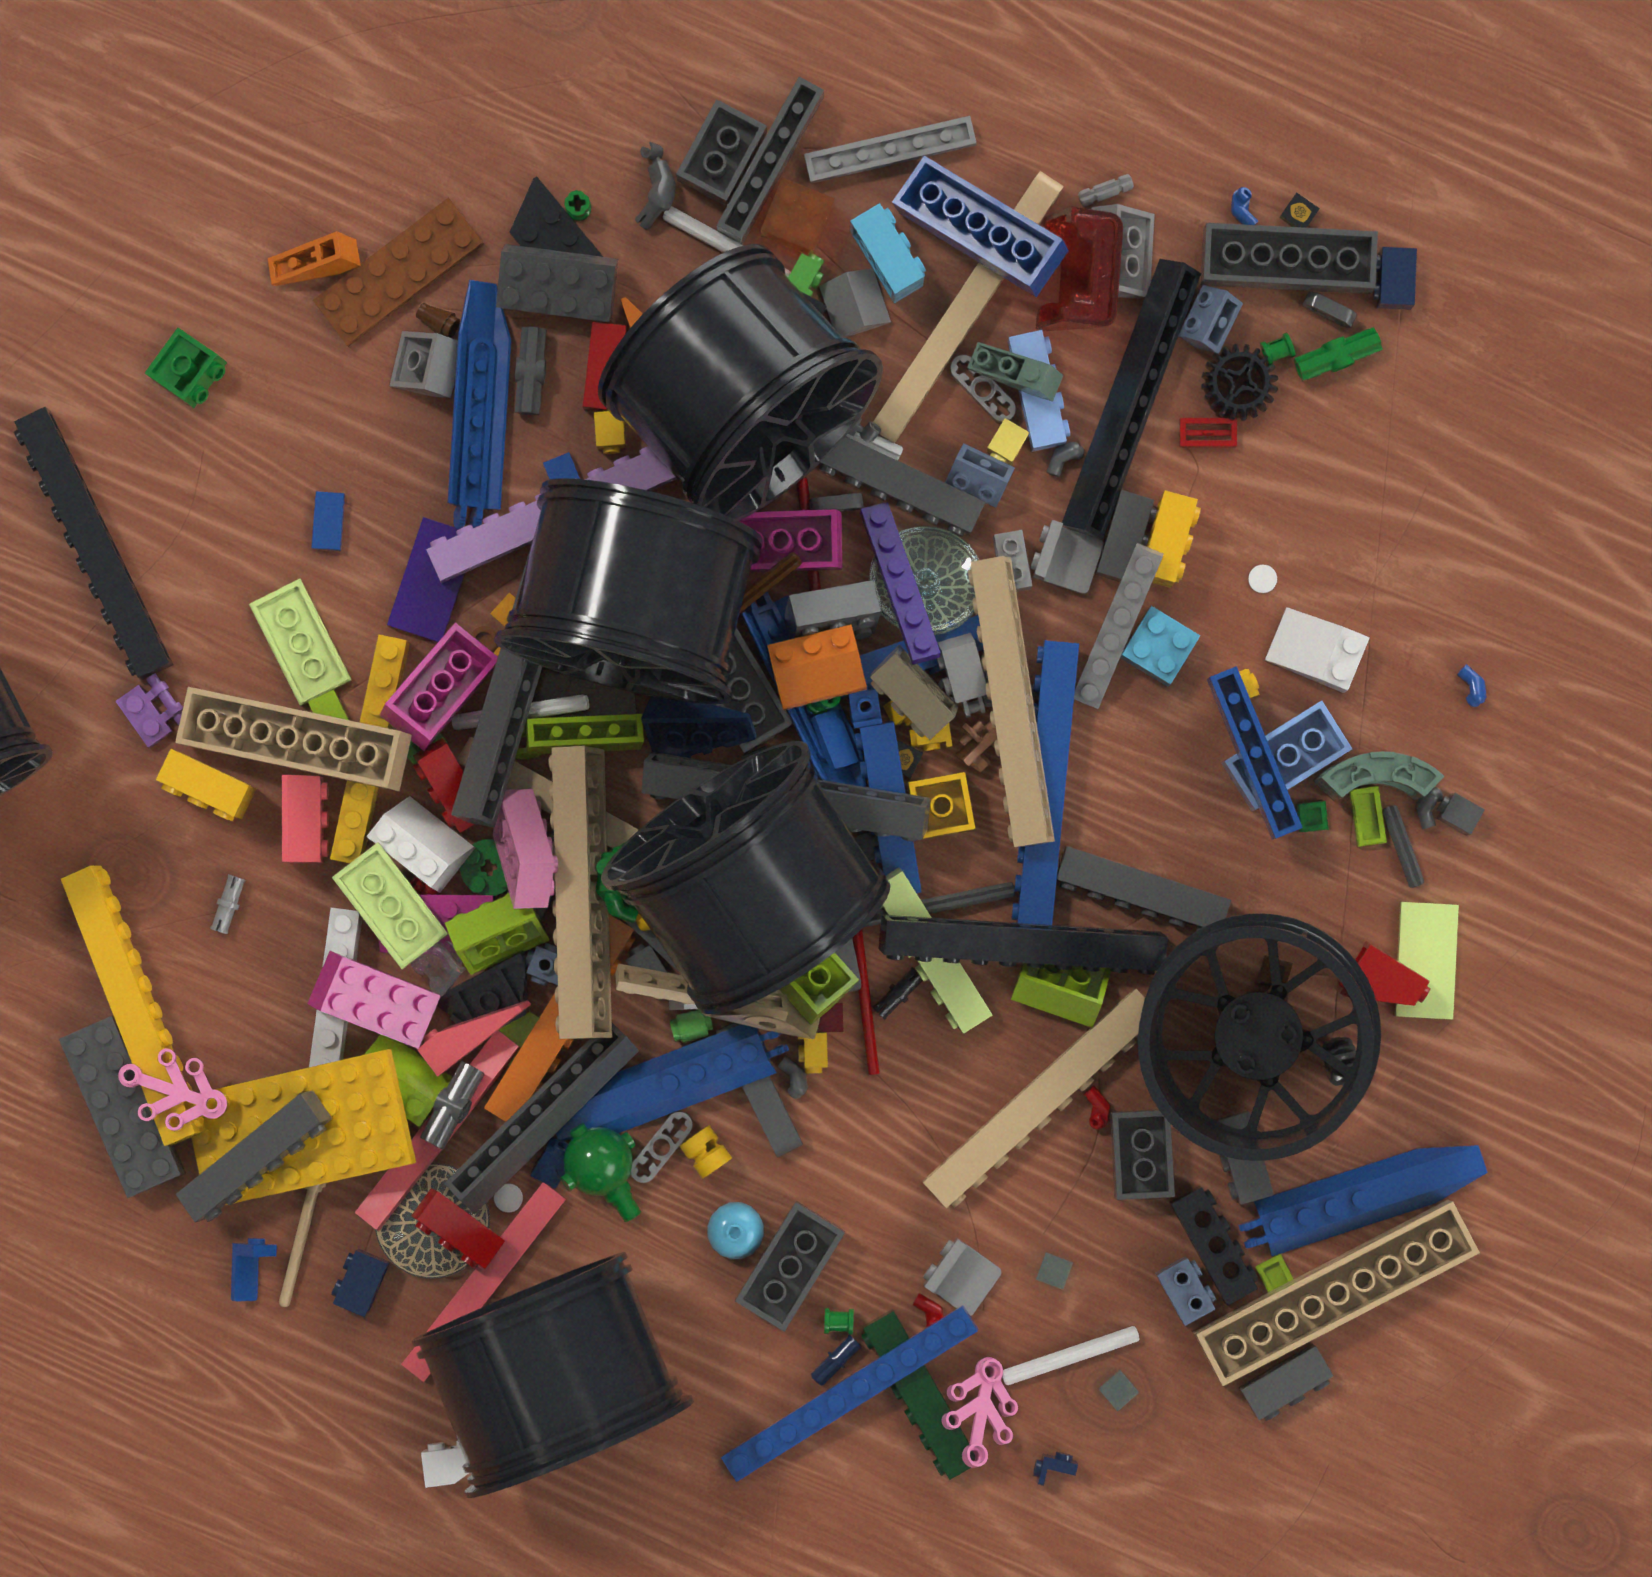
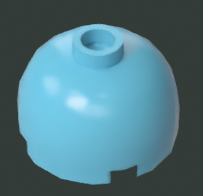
M729 1202L720 1206L711 1215L707 1225V1237L711 1247L720 1256L728 1259H743L752 1255L760 1247L764 1237V1224L759 1213L752 1206L742 1202Z

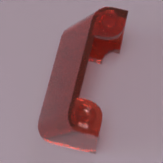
M1073 206L1045 216L1043 228L1062 238L1069 251L1061 263L1059 303H1046L1038 309L1035 330L1061 331L1103 328L1111 325L1116 319L1123 239V223L1120 217L1111 212Z

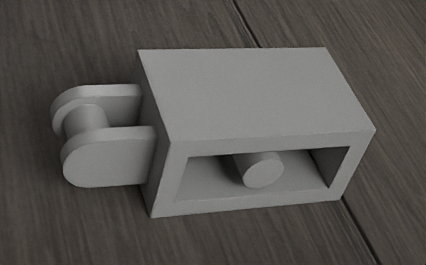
M967 633L938 642L941 654L940 658H937L939 669H945L947 678L942 679L946 695H952L955 703H962L966 718L971 717L970 714L981 711V714L985 713L982 696L987 695L986 681L972 634ZM977 698V700L967 703V700Z

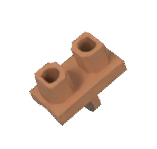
M991 720L985 726L980 721L972 728L967 723L961 726L966 732L959 740L964 747L955 755L967 766L970 765L979 772H982L990 763V760L983 752L989 746L995 750L994 743L997 740L996 728L992 727Z

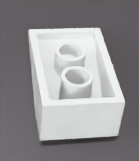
M1286 607L1265 661L1345 693L1350 687L1369 637L1343 626Z

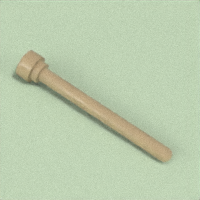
M327 1183L305 1187L307 1193L279 1299L281 1307H288L290 1305L318 1192H322V1188H325Z

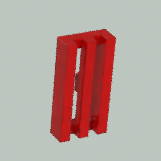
M1230 418L1179 419V448L1237 447V418L1235 420H1230ZM1186 425H1231V430H1186ZM1186 436H1231V440H1186Z

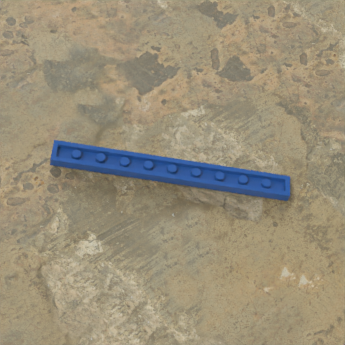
M964 1305L960 1306L727 1452L721 1459L735 1481L741 1480L979 1330Z

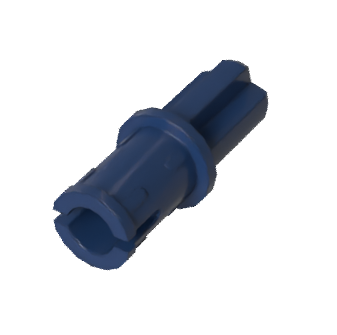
M848 1335L832 1353L828 1352L829 1356L811 1373V1377L819 1385H824L840 1368H845L844 1364L862 1346L851 1335Z

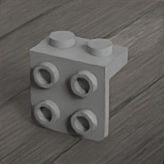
M1052 520L1050 526L1044 525L1039 539L1040 542L1044 543L1041 554L1035 552L1030 569L1035 570L1033 578L1085 594L1090 588L1103 548V541L1062 527L1063 523Z
M956 1237L953 1242L948 1240L939 1254L943 1257L937 1265L932 1263L923 1275V1278L926 1280L923 1285L956 1308L964 1305L971 1316L1001 1276V1269Z

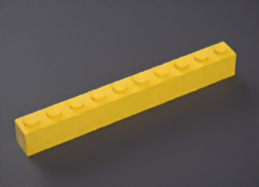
M88 866L61 878L132 1064L138 1066L145 1075L173 1084L166 1067L158 1061V1054L161 1050L166 1048L173 1050L171 1045L173 1044V1039L161 1020L162 1010L152 997L151 982L143 974L140 966L142 963L141 956L133 948L130 940V928L122 920L119 912L121 911V905L117 897L112 894L109 886L111 880L107 871L102 866ZM170 1052L163 1054V1062L169 1063L172 1060ZM177 1056L176 1062L182 1073L183 1064ZM186 1082L189 1090L193 1091L190 1084ZM141 1086L148 1104H153L169 1096ZM184 1101L156 1115L154 1121L164 1146L175 1145L205 1132L203 1115L184 1124L178 1131L168 1129L165 1124L166 1117L169 1114H181L194 1107L195 1104ZM174 1116L170 1119L169 1123L171 1127L175 1128L180 1124V1120Z

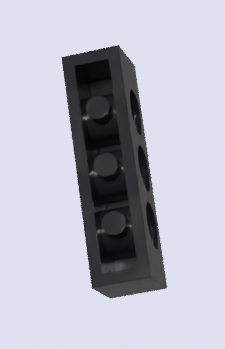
M1198 1186L1169 1202L1226 1305H1230L1258 1289L1255 1282L1259 1279L1252 1266L1246 1267L1242 1261L1241 1256L1245 1255L1237 1240L1231 1241L1227 1233L1231 1228L1223 1214L1220 1216L1216 1214L1213 1206L1217 1203L1209 1189L1204 1191L1201 1186ZM1199 1211H1206L1209 1214V1222L1203 1227L1197 1226L1194 1221L1195 1215ZM1215 1236H1220L1223 1239V1247L1218 1252H1212L1208 1246L1210 1239ZM1227 1262H1235L1237 1265V1273L1232 1277H1225L1223 1274V1266Z

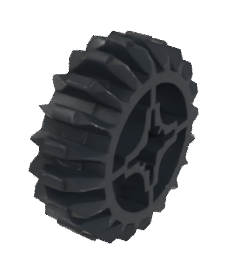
M1238 344L1232 346V353H1230L1227 347H1223L1221 349L1223 358L1219 354L1214 353L1212 358L1216 364L1208 361L1205 367L1211 372H1203L1201 378L1209 380V382L1201 385V389L1211 391L1204 396V400L1207 401L1214 398L1215 401L1210 406L1211 410L1216 409L1218 405L1221 406L1222 409L1219 412V416L1223 417L1226 411H1230L1229 418L1232 421L1235 420L1237 413H1240L1241 421H1246L1248 411L1252 418H1256L1258 416L1256 407L1260 411L1265 412L1267 406L1263 401L1272 403L1274 398L1268 393H1276L1278 391V387L1270 384L1278 380L1277 375H1269L1276 368L1275 365L1271 364L1266 367L1264 364L1268 361V356L1265 355L1260 360L1257 357L1260 349L1256 348L1253 354H1250V345L1245 344L1243 352H1239ZM1232 361L1246 362L1239 371L1222 368L1223 365ZM1253 367L1257 369L1261 376L1262 390L1251 379L1250 374ZM1246 371L1243 383H1246L1247 386L1242 385L1233 394L1234 384L1236 383L1233 382V379L1237 380ZM1217 375L1229 387L1226 399L1218 389ZM1240 394L1257 397L1256 400L1248 404L1233 403Z

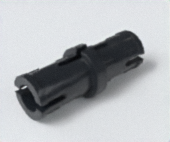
M913 967L895 985L892 983L889 986L891 990L872 1006L878 1013L887 1005L879 1014L884 1020L902 1001L905 1003L908 1000L907 996L923 981L919 974L913 981H910L918 973Z

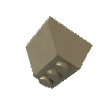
M900 644L879 664L870 676L873 680L871 682L873 688L880 695L886 694L893 701L891 703L893 709L900 716L906 715L913 722L911 727L920 737L925 735L929 740L932 739L956 715L958 706L946 695L919 664L912 665L909 654Z

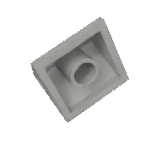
M873 268L845 272L819 286L824 303L827 306L831 324L843 338L891 323Z

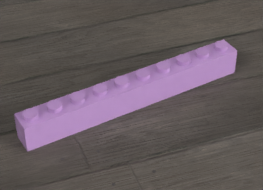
M647 446L639 450L641 455L630 459L629 455L617 459L613 462L614 467L604 471L603 467L590 471L587 473L589 478L585 480L608 482L652 491L677 480V478ZM541 494L536 495V501L525 505V502H520L509 507L510 513L501 517L496 513L482 520L484 524L476 528L468 525L457 530L458 536L448 540L444 536L430 542L431 547L426 550L441 583L532 544L541 511L537 507V500Z

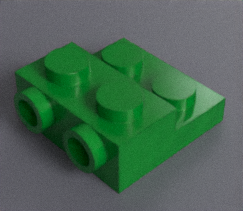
M177 327L145 371V374L192 408H195L197 404H202L207 400L209 395L208 389L211 384L222 379L226 371L225 365L227 362Z

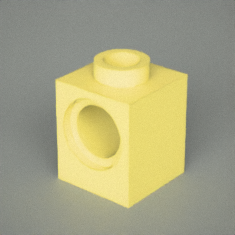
M1005 418L987 447V452L990 453V456L1011 465L1030 432Z

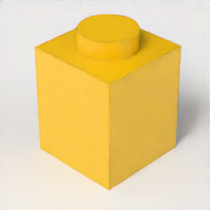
M609 411L594 412L597 449L603 450V454L620 453V448H626L624 421L616 419Z

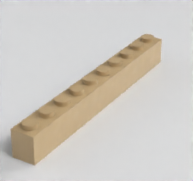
M999 556L970 562L971 569L968 571V577L971 586H974L976 596L973 598V609L975 614L979 616L980 626L977 627L979 642L983 643L984 648L981 662L984 671H987L989 683H986V694L988 699L992 700L993 711L990 712L992 727L996 728L997 740H995L994 745L1002 768L999 769V778L1001 784L1005 785L1006 791L1003 805L1005 812L1010 817L1011 825H1008L1009 840L1014 843V847L1055 842L1011 557Z
M1133 989L1094 1024L1093 1028L1091 1027L922 1181L946 1208L949 1205L955 1208L967 1197L964 1192L971 1185L974 1188L981 1185L988 1178L985 1173L992 1166L998 1169L1009 1159L1007 1153L1014 1146L1020 1149L1030 1140L1028 1134L1035 1127L1041 1130L1051 1121L1052 1118L1049 1115L1056 1108L1061 1111L1072 1102L1073 1099L1070 1095L1078 1088L1081 1092L1084 1091L1094 1081L1091 1077L1099 1069L1102 1072L1106 1071L1115 1062L1113 1059L1115 1054L1120 1050L1123 1053L1127 1052L1137 1042L1134 1037L1139 1031V1023L1145 1000L1144 996L1137 989Z

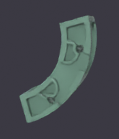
M1381 751L1361 754L1342 761L1321 773L1313 781L1333 801L1343 798L1354 788L1366 784L1388 785L1403 791L1413 800L1425 797L1445 776L1436 768L1416 757Z

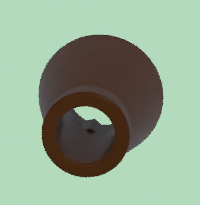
M422 303L416 312V318L425 323L432 331L443 336L452 338L459 328L460 319L453 312L436 308L426 303Z

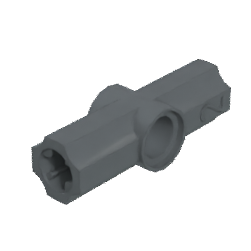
M522 327L520 355L517 357L515 368V383H517L515 413L540 415L541 391L546 377V360L544 359L546 329Z
M461 1061L448 1087L442 1089L438 1094L433 1106L434 1113L420 1138L444 1150L457 1124L463 1122L468 1115L472 1105L471 1098L485 1073Z

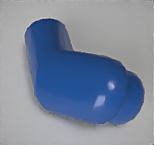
M1241 187L1233 193L1231 213L1243 225H1256L1259 221L1249 212V202L1252 193L1246 187Z

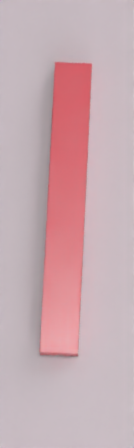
M499 1030L491 1036L470 1063L471 1066L485 1074L471 1098L472 1105L466 1118L520 1050L517 1044ZM432 1114L411 1139L416 1163L388 1169L355 1211L359 1217L377 1231L382 1228L442 1150L420 1138ZM463 1122L457 1124L451 1137L455 1134V1132L458 1130V1128L462 1125Z
M542 1183L501 1235L505 1242L486 1269L477 1266L428 1331L482 1308L565 1202L566 1198L551 1186ZM416 1346L401 1365L425 1382L431 1373L425 1358L418 1359L417 1352L421 1348Z

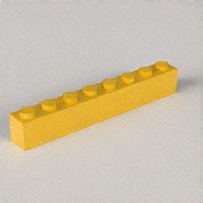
M378 635L360 723L392 729V725L383 719L380 713L385 703L401 686L410 646L407 640ZM347 780L330 856L331 860L350 864L365 852L368 841L366 836L370 832L379 787Z

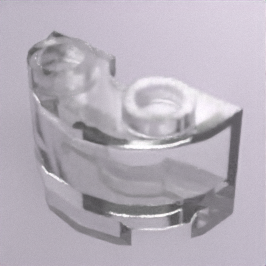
M439 941L411 963V967L415 972L420 975L426 974L429 977L431 990L441 997L450 990L466 970V968L462 967V961L456 953L453 944L449 941H445L444 944Z

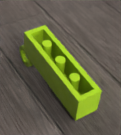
M642 714L527 719L522 733V737H526V748H518L515 759L527 760L537 758L540 754H552L553 747L588 746L603 749L604 751L640 750L644 743Z

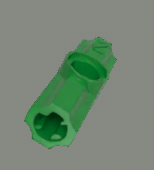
M1373 327L1347 338L1343 336L1321 345V348L1298 356L1293 360L1297 374L1303 382L1329 371L1333 373L1353 365L1355 361L1378 353L1383 348L1378 332Z

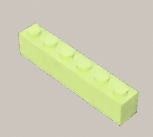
M899 867L886 875L891 887L889 895L880 909L884 908L888 915L932 918ZM932 958L931 962L917 961L919 965L915 967L916 971L924 982L928 979L934 989L930 993L939 1006L944 1003L949 1013L945 1017L953 1029L959 1027L964 1034L992 1016L989 1008L960 963L943 962V958Z

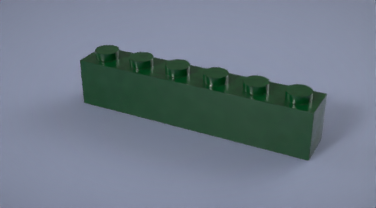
M893 1309L863 1326L865 1333L861 1335L868 1349L875 1348L879 1357L909 1339ZM921 1366L891 1385L890 1387L897 1400L903 1398L907 1404L908 1409L904 1410L912 1426L915 1424L919 1425L922 1431L919 1438L926 1451L932 1448L937 1459L933 1463L941 1476L946 1474L949 1480L970 1469L971 1467H968L962 1459V1452L969 1445V1442L960 1426L948 1430L942 1425L943 1415L951 1412L926 1366ZM950 1415V1416H949V1423H950L951 1425H954L955 1420H954V1418ZM970 1451V1458L974 1461L975 1454Z

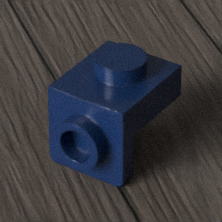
M552 1137L546 1143L545 1150L534 1165L530 1176L556 1189L561 1181L560 1177L565 1174L564 1154L568 1143Z
M1056 1452L1055 1456L1043 1453L1041 1460L1036 1459L1033 1476L1037 1477V1484L1044 1486L1047 1469L1076 1476L1078 1463L1072 1460L1073 1455L1063 1452Z

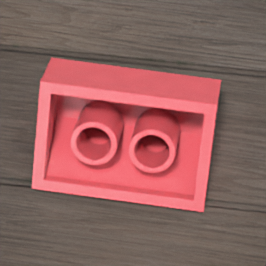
M282 775V862L324 863V857L329 855V842L324 840V828L329 826L328 811H324V800H328L329 786L328 782H324V777Z

